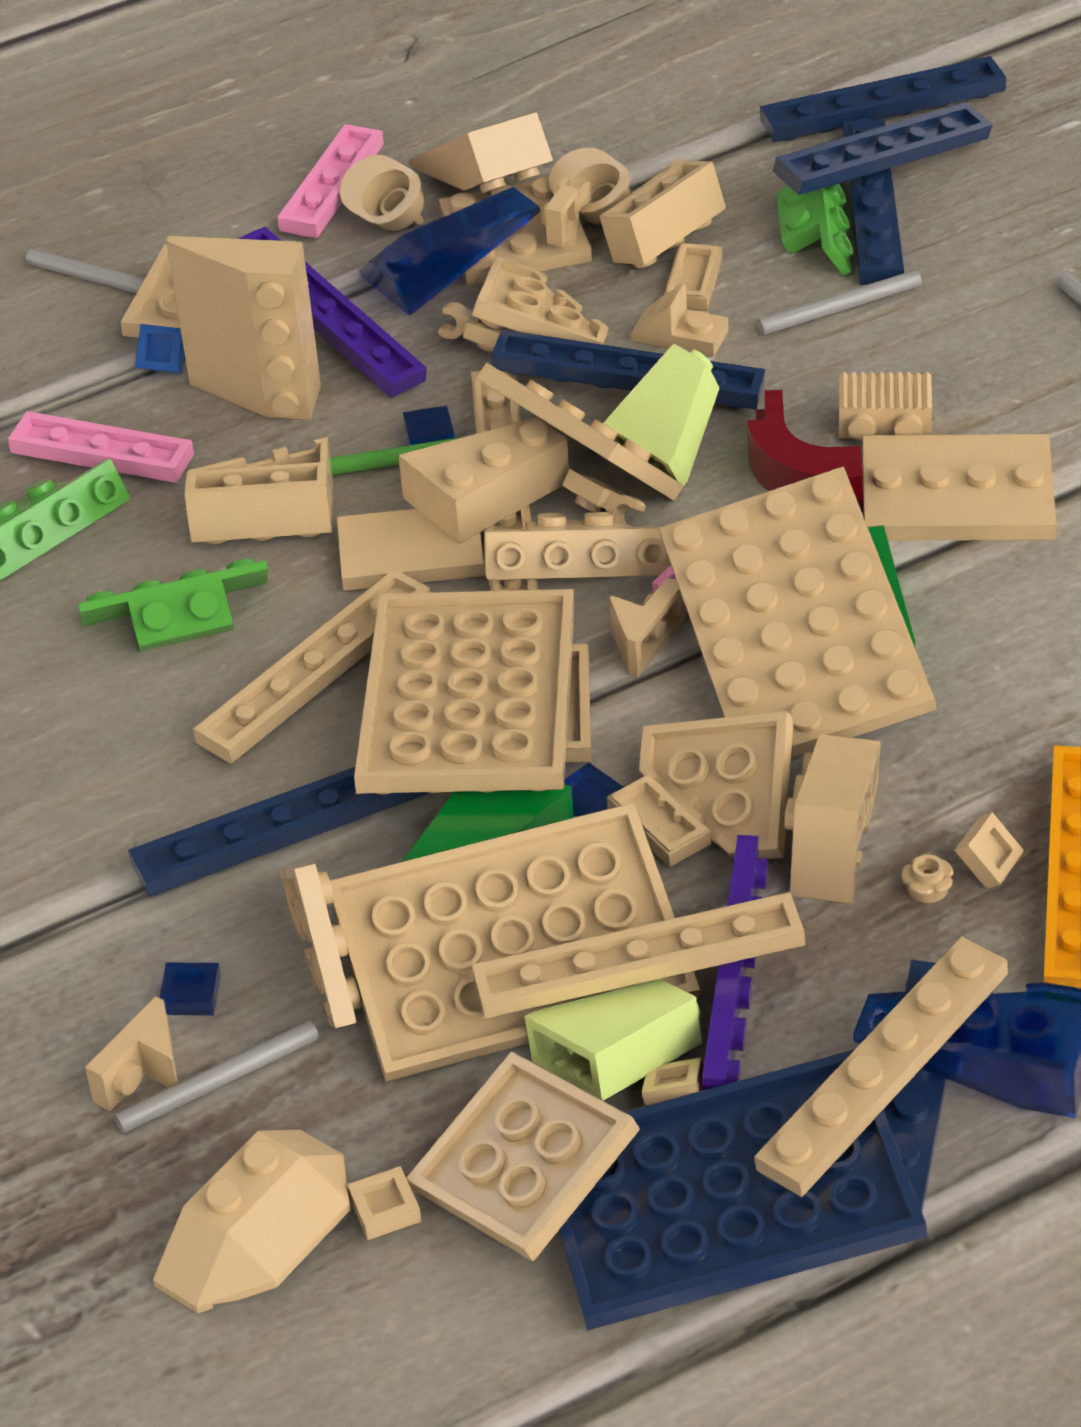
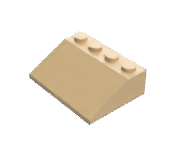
M168 236L166 243L189 384L267 418L311 420L321 388L303 243L295 241Z

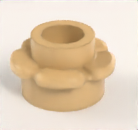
M925 854L913 858L911 865H905L901 872V878L906 884L908 894L913 899L922 903H934L947 895L948 890L953 884L951 877L954 872L952 866L944 859H940L935 855Z

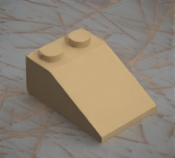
M537 112L466 133L408 159L413 169L463 191L480 186L482 193L505 186L504 178L514 175L516 182L540 175L538 167L553 161Z

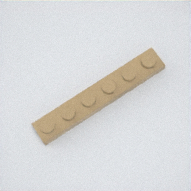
M393 569L193 728L195 743L232 764L372 651L379 594L430 593V588Z
M788 892L472 964V970L484 1018L486 1019L805 946V933L791 893Z
M961 936L754 1156L756 1170L798 1196L803 1197L1008 975L1007 960Z

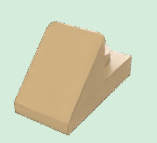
M683 282L644 310L630 334L631 341L668 349L674 343L689 353L694 349L704 356L714 358L729 332L728 317L713 315L704 311L688 310L686 283Z
M667 577L654 593L647 595L642 606L615 596L609 597L612 635L628 674L638 678L686 620L685 603L677 580Z
M155 996L85 1067L93 1103L111 1111L125 1096L132 1094L137 1089L144 1076L167 1088L178 1084L164 1000Z

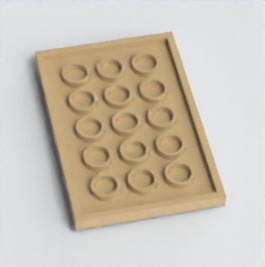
M844 466L659 528L724 717L788 711L794 721L792 758L805 752L813 751L819 734L853 738L937 710L935 698Z
M574 589L379 594L354 775L356 794L377 793L384 795L408 792L442 793L457 791L493 792L564 789L575 606Z
M635 803L330 880L334 895L333 911L337 924H340L348 950L347 957L357 984L362 1007L385 1082L529 1044L525 1015L536 1010L609 992L604 991L485 1019L474 980L472 964L675 918ZM694 971L661 978L694 995L696 999L699 998L700 987Z

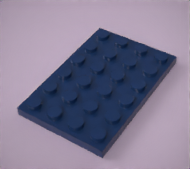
M854 1050L624 1112L633 1117L640 1130L559 1229L587 1331L928 1237L926 1221L883 1110L803 1197L798 1196L756 1170L754 1156Z

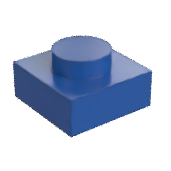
M141 324L135 368L182 374L185 353L181 329Z

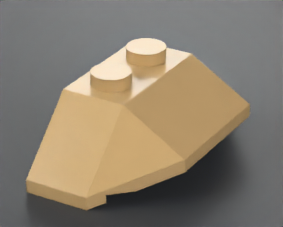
M302 1130L257 1131L183 1206L153 1278L154 1287L197 1314L214 1309L213 1304L238 1301L277 1288L350 1211L344 1155Z

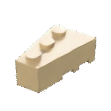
M539 417L398 455L403 499L459 544L560 488L569 471L567 438Z
M328 437L314 440V449L288 454V449L283 447L272 450V459L247 465L245 458L241 457L187 470L184 496L191 543L206 542L209 544H220L227 540L249 538L265 541L277 536L299 535L301 537H314L321 533H332L333 477Z
M819 734L814 751L805 752L802 775L797 774L793 798H788L785 812V829L793 830L790 893L792 897L852 904L855 893V868H860L863 851L857 849L862 833H868L878 787L881 741Z

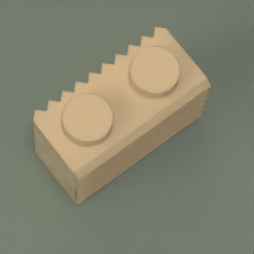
M862 371L858 375L855 372L849 375L843 372L839 375V439L863 441V435H931L932 386L931 374L925 372L923 375L918 371L913 375L909 371L904 375L901 372L895 375L891 372H888L886 375L879 372L876 375L871 371L866 375Z

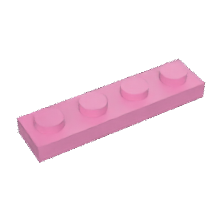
M344 124L278 215L279 231L297 234L302 237L318 238L342 204L339 192L344 175L357 161L370 155H377L384 145L382 131Z
M26 411L8 438L10 452L14 454L91 468L105 459H111L118 473L177 483L194 456L192 440Z

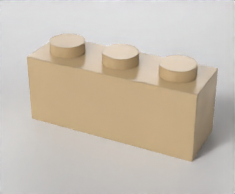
M680 161L601 214L599 218L613 263L632 264L634 268H643L655 263L658 259L657 256L665 250L679 246L680 243L685 241L684 237L694 230L710 225L712 218L725 210L726 205L713 161Z

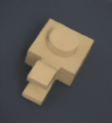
M563 177L558 182L557 192L551 200L545 202L541 214L542 225L546 226L547 244L558 247L565 245L579 224V211L591 200L590 182L585 181L578 189L570 187V178Z
M449 302L443 307L442 313L453 316L457 326L445 323L439 328V335L446 339H456L463 334L464 339L476 342L477 346L483 350L493 352L501 329L486 326L481 322L480 318L472 316L473 311L458 302ZM509 328L503 329V330L515 331V330H512V329H509Z
M569 469L562 484L563 487L577 494L575 503L592 512H600L603 507L607 513L613 514V519H618L626 527H633L625 522L624 515L627 509L631 507L644 512L646 508L641 500L630 497L598 478Z

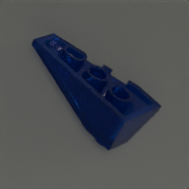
M513 186L400 236L366 263L359 272L365 280L410 316L540 213L541 210L539 205Z
M1043 982L1026 984V991L993 993L992 991L921 1069L1020 1109L1076 1118L1081 1102V988ZM909 991L868 994L853 1032L854 1041L861 1044Z

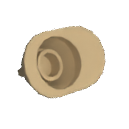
M583 147L570 151L556 162L548 178L549 189L554 195L558 190V182L563 177L570 178V187L577 189L585 181L590 182L591 200L581 208L579 215L587 222L596 225L601 224L599 218L601 214L631 195L629 186L630 172L605 151L595 147Z
M379 154L367 156L357 161L347 170L341 181L339 193L342 203L351 212L384 230L393 232L403 230L413 222L418 225H422L424 222L420 214L424 206L420 178L412 169L391 157Z

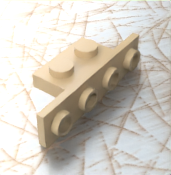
M607 512L586 513L585 520H566L565 514L544 513L538 515V521H525V530L484 531V574L489 580L659 576L671 563L660 534V527H626L618 519H613L612 513Z

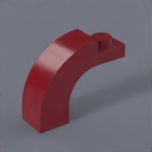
M764 390V409H756V420H747L748 461L751 471L759 483L766 490L771 491L844 466L860 510L863 512L861 446L823 447L798 439L788 430L785 424L783 390Z

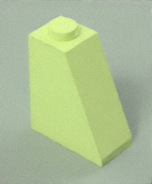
M673 343L603 422L604 425L619 433L614 440L616 443L624 446L627 439L647 450L651 453L647 461L648 463L683 485L688 482L719 391V386L711 372L713 368L712 363L699 351L693 349L689 353Z
M662 979L555 1005L525 1015L532 1062L602 1101L642 1079L646 1074L662 1064L669 1063L702 1044L699 1022L700 1009L696 997Z

